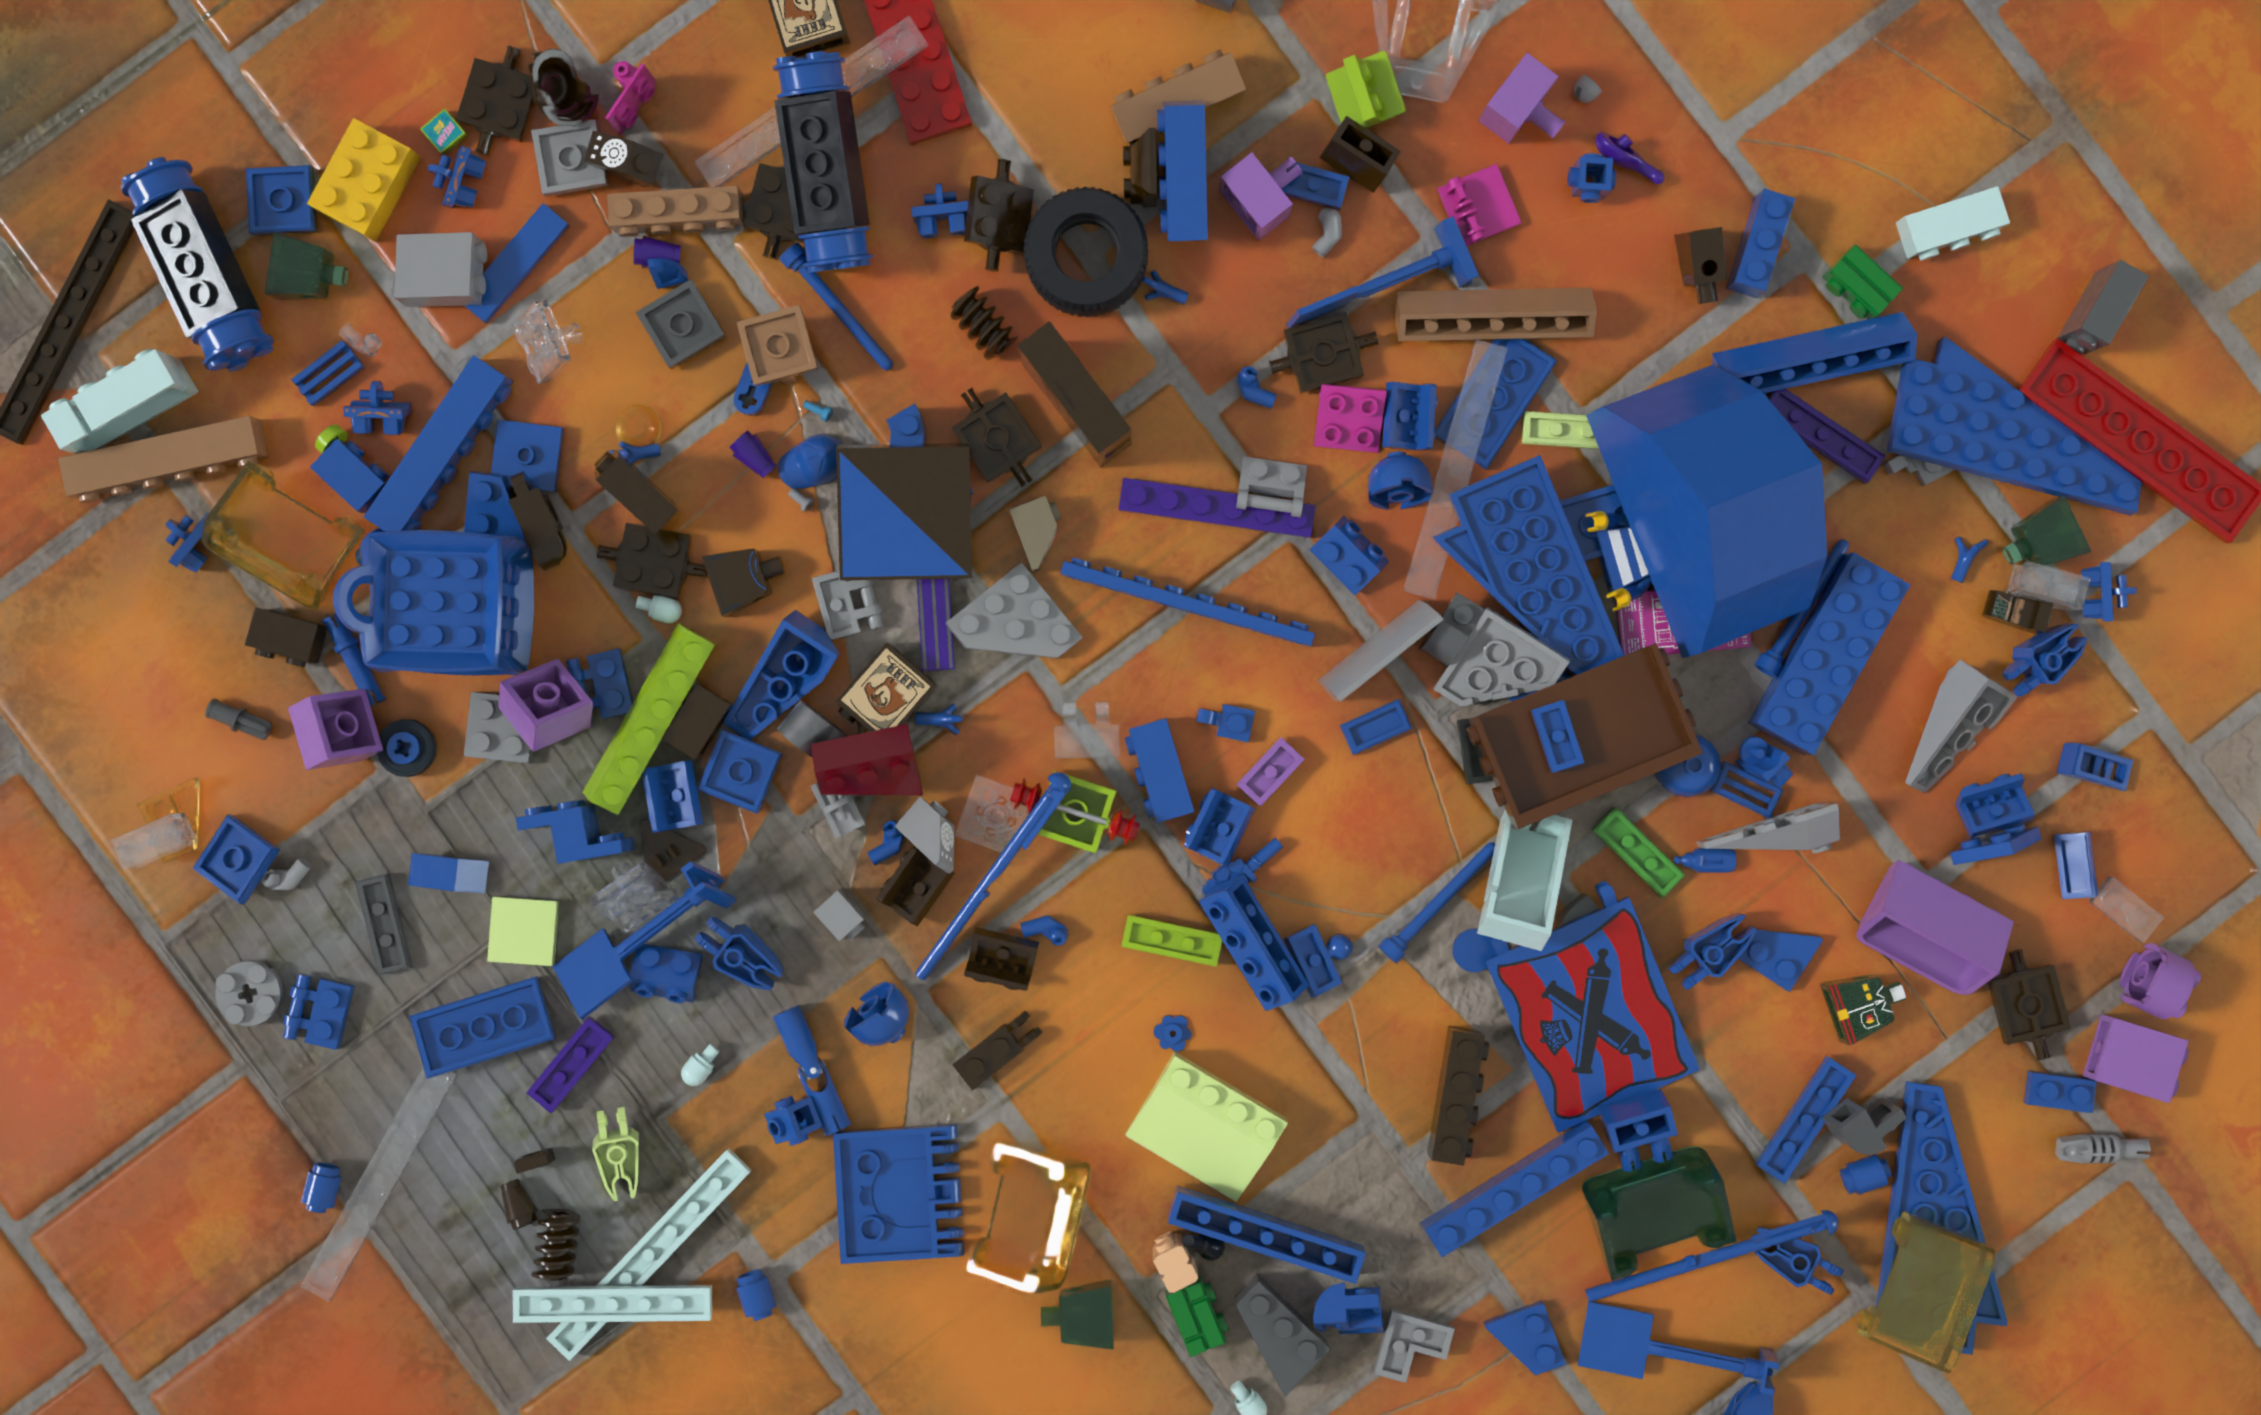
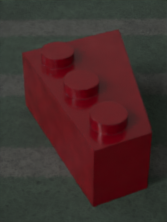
M908 724L811 744L814 772L821 794L923 796Z

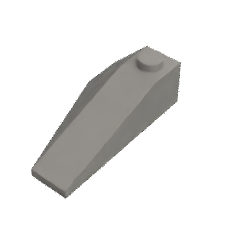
M1959 659L1956 665L1948 670L1945 680L1939 687L1905 783L1926 793L1953 767L1954 757L1964 749L1969 751L1976 745L1973 738L1985 727L1991 730L2018 696Z
M1817 802L1696 842L1699 848L1811 849L1812 853H1819L1831 849L1830 843L1840 840L1839 808L1837 803Z

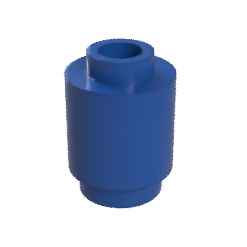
M1876 1154L1845 1164L1846 1168L1839 1170L1840 1177L1849 1195L1853 1193L1860 1195L1888 1185L1887 1178L1892 1177L1886 1159H1879Z
M315 1162L313 1164V1168L308 1171L301 1202L307 1205L306 1210L326 1213L327 1208H334L342 1177L339 1175V1166L322 1162Z
M755 1269L736 1278L738 1283L736 1290L745 1317H753V1320L757 1321L772 1315L771 1309L776 1307V1302L767 1275H763L761 1269Z

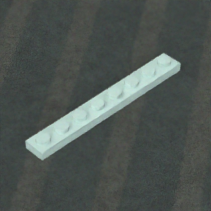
M728 1148L597 1286H642L752 1170ZM561 1322L546 1339L570 1361L606 1322Z

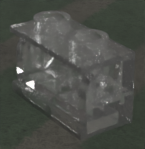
M2025 561L2024 565L2013 564L2006 593L2017 597L2020 596L2035 601L2054 604L2053 608L2064 611L2082 610L2091 578Z
M186 813L169 814L110 840L123 871L134 866L136 869H139L198 843Z

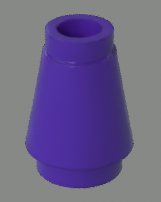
M643 236V239L635 238L634 265H642V268H648L647 259L652 258L669 259L680 264L681 245H674L673 243Z
M749 430L743 433L729 447L734 452L733 457L762 478L777 466L756 434L753 436Z

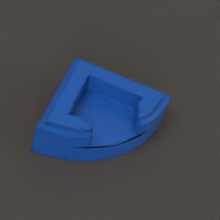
M664 258L647 259L648 268L657 289L689 281L687 271L679 263Z

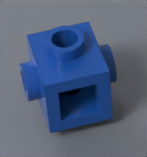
M1595 153L1584 154L1579 157L1574 167H1569L1567 186L1572 187V197H1580L1581 202L1598 203L1600 199H1604L1615 188L1616 170H1613V158H1604L1603 155ZM1586 177L1592 178L1594 183L1585 182Z
M793 1096L783 1098L774 1103L775 1109L764 1113L768 1123V1130L773 1136L775 1144L789 1141L790 1146L799 1144L809 1139L807 1134L822 1127L811 1096L795 1101Z

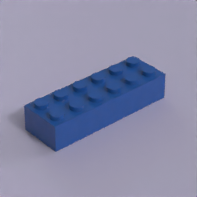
M1854 552L1845 554L1781 663L1783 665L1782 670L1777 678L1771 680L1748 724L1802 755H1814L1908 591L1910 584Z

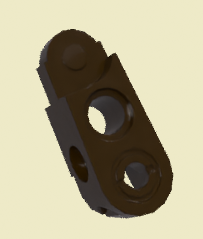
M524 471L510 477L517 497L508 501L537 563L543 571L560 565V562L566 556L568 546L562 532L564 527L549 496L544 495L539 487L534 489L527 474Z

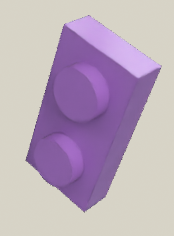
M1280 737L1236 785L1261 807L1305 759Z

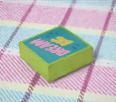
M445 108L420 128L442 155H446L468 136Z

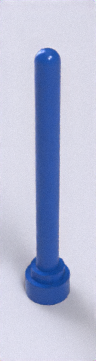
M798 242L789 247L779 258L782 264L788 270L798 271L883 370H891L893 361L819 275L816 272L808 273V268L802 266L803 263L807 262L805 249Z
M1844 539L1839 540L1827 557L1810 608L1792 615L1771 650L1767 649L1765 653H1760L1754 663V666L1759 671L1770 677L1777 678L1783 668L1781 663L1784 660L1782 657L1847 552L1849 548L1848 541Z
M1487 843L1397 936L1393 934L1390 938L1386 937L1378 945L1395 964L1405 956L1404 951L1407 949L1406 945L1493 857L1495 843Z

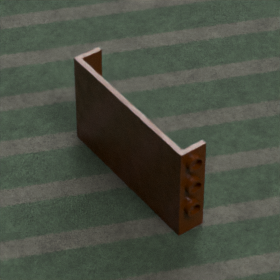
M1657 643L1648 645L1468 719L1471 725L1466 728L1469 738L1474 746L1479 745L1483 754V757L1479 758L1481 767L1486 776H1492L1496 785L1492 789L1494 798L1499 807H1505L1513 829H1521L1703 754L1693 731V727H1696L1694 717L1688 708L1684 709L1680 697L1683 696L1681 686L1676 678H1671L1667 669L1670 666V661L1664 648H1659ZM1564 700L1585 763L1551 773L1530 710Z

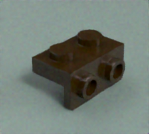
M913 846L910 851L903 855L900 865L893 876L885 881L877 900L889 906L908 922L918 927L955 873L952 871L949 874L942 870L917 847Z
M976 927L964 975L978 982H991L1003 985L1011 990L1020 989L1027 991L1039 942Z

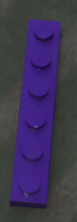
M1123 478L1119 511L1311 538L1316 505L1303 504L1301 518L1292 517L1291 513L1253 507H1246V510L1237 509L1238 494Z

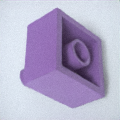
M1526 53L1489 101L1478 121L1508 144L1524 123H1529V121L1553 139L1566 121L1560 119L1543 106L1544 101L1542 100L1559 76L1529 53Z
M1250 153L1221 176L1219 192L1258 241L1289 218L1293 203L1282 191V188L1303 174L1298 164L1294 165L1296 161L1292 157L1287 158L1284 163L1269 174L1255 155Z
M559 659L500 682L499 709L533 752L591 727L593 701Z
M365 689L309 696L288 707L306 770L360 762L383 751Z

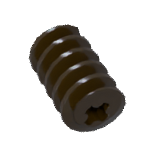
M975 286L953 304L951 308L954 309L950 316L953 320L961 319L959 323L961 330L970 328L967 334L968 339L974 340L979 338L975 346L978 350L987 348L984 358L990 360L1007 350L1019 336L1011 339L1008 337L1013 327L1008 326L1003 329L1000 327L1005 317L1000 316L993 319L992 315L996 310L995 305L985 309L983 306L988 297L984 296L977 299L975 296L980 288Z
M543 1209L541 1211L548 1214V1218L538 1220V1224L547 1227V1230L537 1233L536 1237L545 1240V1244L535 1246V1250L543 1253V1257L533 1259V1263L542 1266V1270L533 1271L531 1276L550 1281L565 1280L568 1276L573 1275L575 1270L570 1263L576 1260V1255L572 1250L577 1248L578 1243L573 1237L579 1234V1228L575 1224L581 1221V1216L574 1211L566 1209Z

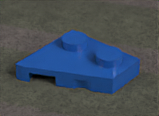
M478 471L469 472L464 532L494 536H514L528 544L508 501L511 499V490L504 475Z
M1756 929L1751 943L1738 960L1790 992L1823 939L1812 935Z
M1542 1300L1483 1321L1486 1329L1535 1376L1566 1365Z

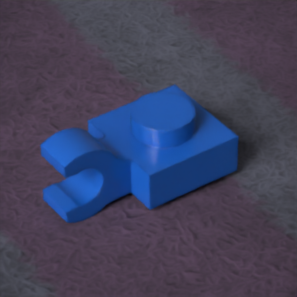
M1223 704L1221 713L1198 709L1196 721L1218 726L1216 736L1248 743L1255 711Z

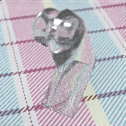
M351 323L344 325L338 333L354 350L369 357L378 353L377 349L382 346V341L377 335L371 333L363 336Z

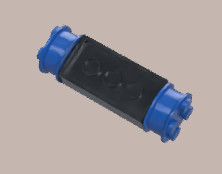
M826 51L807 53V57L796 58V56L776 58L777 65L773 66V71H778L781 93L777 95V99L780 100H774L794 234L811 233L798 236V239L804 240L807 262L803 263L802 266L808 268V273L870 265L869 258H874V254L868 253L866 231L870 230V226L849 228L870 225L851 92H848L850 90L849 86L844 85L841 63L845 62V57H840L839 52L826 53Z
M165 157L155 158L146 164V168L136 173L128 174L121 179V191L125 196L131 198L135 207L133 210L134 218L131 219L132 224L186 338H191L194 344L200 345L206 357L203 361L204 367L211 371L228 368L230 372L241 370L248 365V360L267 355L274 350L272 347L274 343L273 337L265 334L260 324L262 319L260 308L206 194L200 186L195 185L190 175L193 170L191 164L185 160L167 161Z

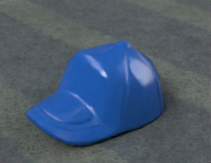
M825 433L813 435L803 440L785 453L779 460L778 473L780 478L787 486L795 489L813 487L837 479L836 447L841 445L836 437Z

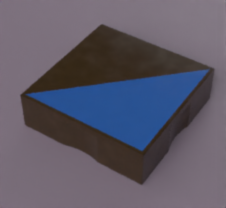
M969 443L920 444L912 447H894L885 444L837 445L840 580L972 578Z

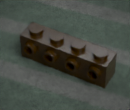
M1448 1026L1427 1155L1432 1161L1464 1166L1465 1157H1471L1473 1138H1469L1470 1126H1475L1478 1118V1106L1474 1105L1476 1093H1481L1484 1081V1074L1479 1073L1481 1060L1486 1061L1489 1052V1042L1485 1041V1035L1480 1031Z

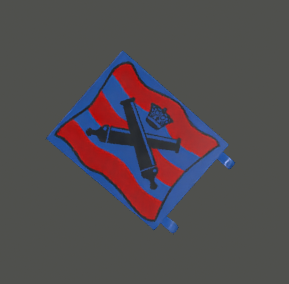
M1606 881L1595 885L1596 892L1604 907L1553 929L1542 951L1521 945H1516L1509 949L1506 941L1488 937L1496 955L1484 961L1558 1133L1600 1115L1598 1107L1652 1092L1700 1070L1632 902L1628 896L1617 901L1612 886Z

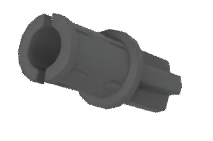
M214 698L206 708L205 716L207 718H212L230 726L233 732L240 730L261 740H266L272 732L273 725L271 722L247 713V709L244 707L238 709Z

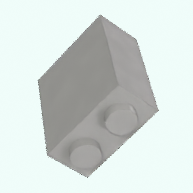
M472 232L397 235L394 298L406 307L482 305V294H485L486 280L483 276V263L487 261L486 245Z

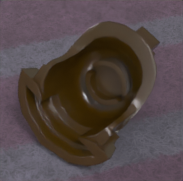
M548 49L533 53L532 56L535 61L528 66L532 74L530 78V91L533 102L540 108L541 113L550 122L560 126L575 127L589 119L596 110L599 94H591L590 86L578 79L570 56L559 49Z

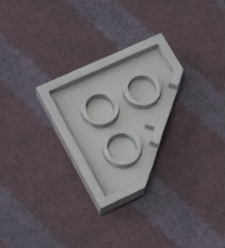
M1022 562L946 622V626L967 650H984L1004 654L1058 659L1083 638Z
M1487 607L1470 633L1469 639L1457 657L1446 668L1435 685L1434 690L1460 707L1477 702L1517 696L1522 693L1539 691L1557 682L1569 664L1570 659Z

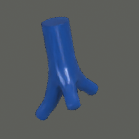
M1156 270L1151 272L1153 280L1146 276L1142 278V282L1155 290L1145 295L1147 301L1164 297L1183 305L1185 304L1189 293L1166 283L1161 279Z
M623 441L619 443V447L623 449L618 451L632 464L644 458L661 456L659 443L643 446H632Z
M1961 537L1955 538L1959 556L1950 579L1963 583L1974 558L1982 548L1988 545L1987 540L1984 539L1973 545L1971 549L1965 547Z
M952 704L940 712H916L915 721L916 725L941 726L957 735L959 730L952 723L962 722L963 717L950 715L957 709Z

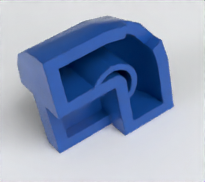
M1345 1282L1330 1286L1321 1293L1315 1304L1313 1322L1316 1330L1325 1332L1326 1327H1332L1339 1330V1335L1384 1333L1380 1287L1347 1289Z

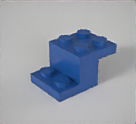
M584 800L558 803V810L553 811L552 805L525 809L526 816L516 817L518 831L551 825L557 864L635 850L634 838H624L623 832L600 836L595 804L585 806Z

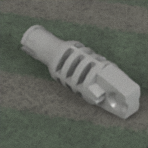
M2077 1134L2057 1137L2055 1155L2063 1161L2083 1164H2115L2121 1159H2148L2150 1154L2143 1151L2151 1152V1148L2146 1138L2120 1139L2115 1134Z

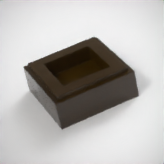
M553 1148L522 1155L514 1162L516 1173L532 1170L555 1160Z

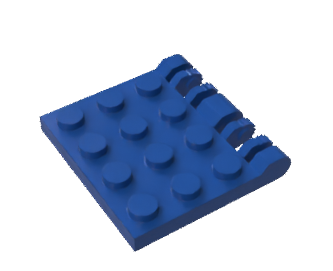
M957 1124L838 1131L833 1133L841 1264L947 1258L965 1255L963 1240L938 1242V1239L964 1236V1230L961 1227L953 1226L938 1229L937 1219H954L963 1215L962 1207L936 1209V1204L962 1201L960 1177L937 1179L934 1177V1174L960 1171L959 1163L945 1162L934 1164L933 1154L935 1153L949 1154L959 1151L958 1143L956 1142L932 1144L934 1140L958 1138Z

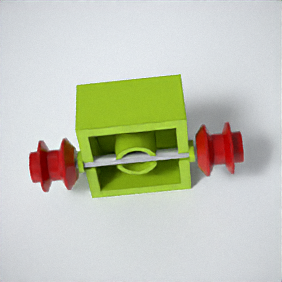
M1066 774L1071 781L1070 791L1038 833V835L1096 853L1103 831L1108 829V826L1110 827L1108 831L1110 841H1113L1118 836L1124 838V845L1126 846L1128 840L1135 842L1140 823L1135 821L1136 815L1131 819L1123 818L1122 810L1115 813L1111 821V817L1108 815L1117 790ZM1025 778L1022 784L1015 783L1010 797V801L1015 803L1014 810L1023 805L1027 807V812L1030 814L1041 798L1042 789L1040 783H1037L1033 788L1026 785Z

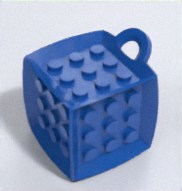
M440 530L373 532L367 536L362 565L346 571L339 578L333 593L335 612L339 620L348 629L360 633L363 662L374 671L395 672L402 670L448 675H519L528 670L534 621L533 562L530 547L518 537ZM361 584H370L369 616L358 613L352 603L353 592Z

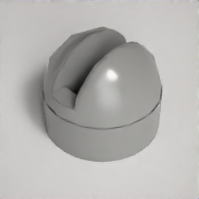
M1583 74L1574 85L1573 93L1576 99L1585 104L1595 100L1602 93V90L1592 79Z

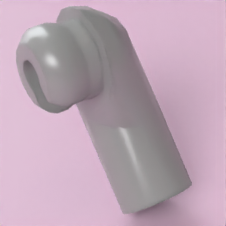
M1324 208L1319 212L1318 220L1323 225V235L1311 247L1321 258H1324L1342 237L1341 216L1338 211L1331 208Z
M298 858L289 870L268 869L262 877L261 883L270 890H293L312 866L305 859Z

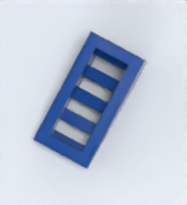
M2065 743L2057 773L2115 790L2126 791L2133 760L2080 743ZM2089 756H2091L2088 772H2086ZM2102 760H2104L2101 776H2099ZM2117 763L2114 780H2110L2113 765Z

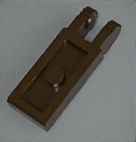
M1026 1010L1007 1025L1003 1024L953 1063V1067L971 1090H974L1020 1054L1025 1046L1042 1033L1040 1028L1036 1027L1028 1031L1019 1041L1013 1036L1011 1031L1023 1025L1030 1017Z

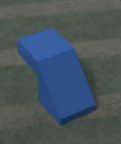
M412 853L408 885L454 892L485 893L489 861L453 858L438 854Z

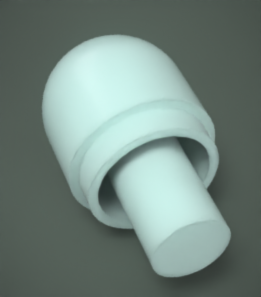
M639 595L636 601L635 608L649 611L648 617L663 623H674L682 614L680 603L670 597L654 595L650 599Z
M709 1044L702 1054L696 1052L695 1055H692L682 1067V1080L689 1086L701 1085L713 1071L714 1064L712 1061L720 1051L712 1044Z
M1236 1381L1232 1384L1230 1390L1236 1396V1408L1241 1415H1267L1266 1403L1252 1388L1246 1389L1241 1381Z

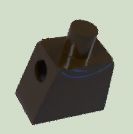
M1722 227L1675 234V243L1684 286L1696 285L1698 304L1718 301L1715 282L1727 279ZM1703 264H1704V267H1705L1704 273H1702V265H1703Z
M756 549L739 550L702 557L721 616L723 617L732 616L771 595L772 589L769 579L785 574L780 556L762 561L760 553Z

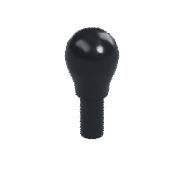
M1187 1234L1182 1239L1185 1247L1194 1249L1201 1258L1207 1261L1219 1259L1225 1250L1224 1241L1206 1235L1195 1236Z

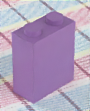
M2101 1014L2083 1076L2170 1103L2171 1098L2175 1096L2179 1088L2178 1075L2181 1066L2185 1064L2188 1058L2189 1051L2187 1045L2189 1041Z

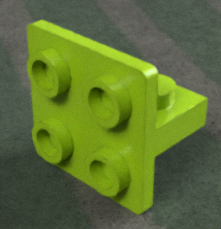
M1385 51L1363 59L1352 55L1343 59L1344 67L1326 74V80L1341 123L1348 116L1363 127L1368 128L1406 112L1388 54Z

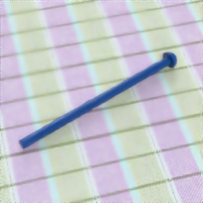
M1054 772L1048 776V780L1051 782L1050 786L917 969L915 974L921 980L927 979L981 902L990 895V892L987 891L990 885L1004 872L1020 848L1023 847L1024 850H1027L1070 791L1071 781L1066 774Z
M1821 1210V1215L1751 1236V1239L1696 1256H1686L1682 1260L1585 1289L1589 1302L1823 1230L1828 1229L1829 1234L1832 1235L1838 1229L1839 1221L1832 1211Z

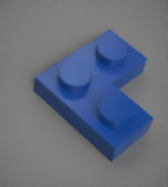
M2024 824L2005 828V832L1990 836L1991 840L1981 842L1980 837L1961 841V847L1950 852L1953 865L2015 854L2042 839L2039 828L2025 829Z

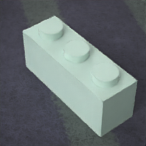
M1998 186L1904 216L1896 222L1907 259L1919 256L1920 261L1939 255L1938 249L1947 246L1950 247L1951 251L1970 245L1969 239L1980 236L1981 241L2001 235L2000 229L2010 224Z

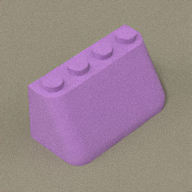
M1897 860L1889 867L1860 921L1856 936L1862 944L1954 993L1967 995L1975 992L2000 974L2014 921L2001 915L1998 911L1973 900L1970 896L1954 890L1942 881L1915 869L1912 865Z

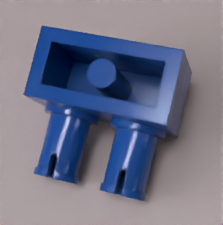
M1661 1089L1598 1107L1605 1136L1614 1153L1619 1152L1622 1170L1626 1172L1633 1171L1631 1161L1634 1163L1636 1170L1642 1167L1643 1164L1637 1147L1650 1143L1655 1162H1664L1662 1152L1665 1154L1667 1161L1674 1157L1669 1137L1678 1135L1671 1106Z

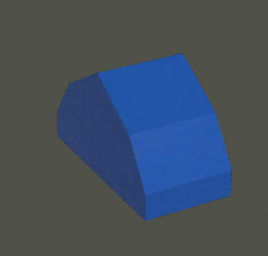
M1711 365L1605 405L1586 415L1682 658L1703 653L1810 608L1827 559L1822 463L1761 390L1721 368Z

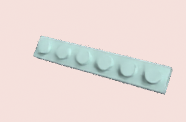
M712 1285L515 1287L513 1289V1323L710 1321L712 1319Z

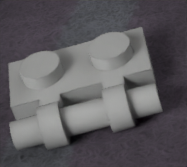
M840 570L812 578L826 632L831 641L862 633L858 621L860 619L868 618L871 630L883 627L880 616L883 613L881 604H877L872 588L875 585L874 580H840ZM860 590L864 607L855 610L851 592Z

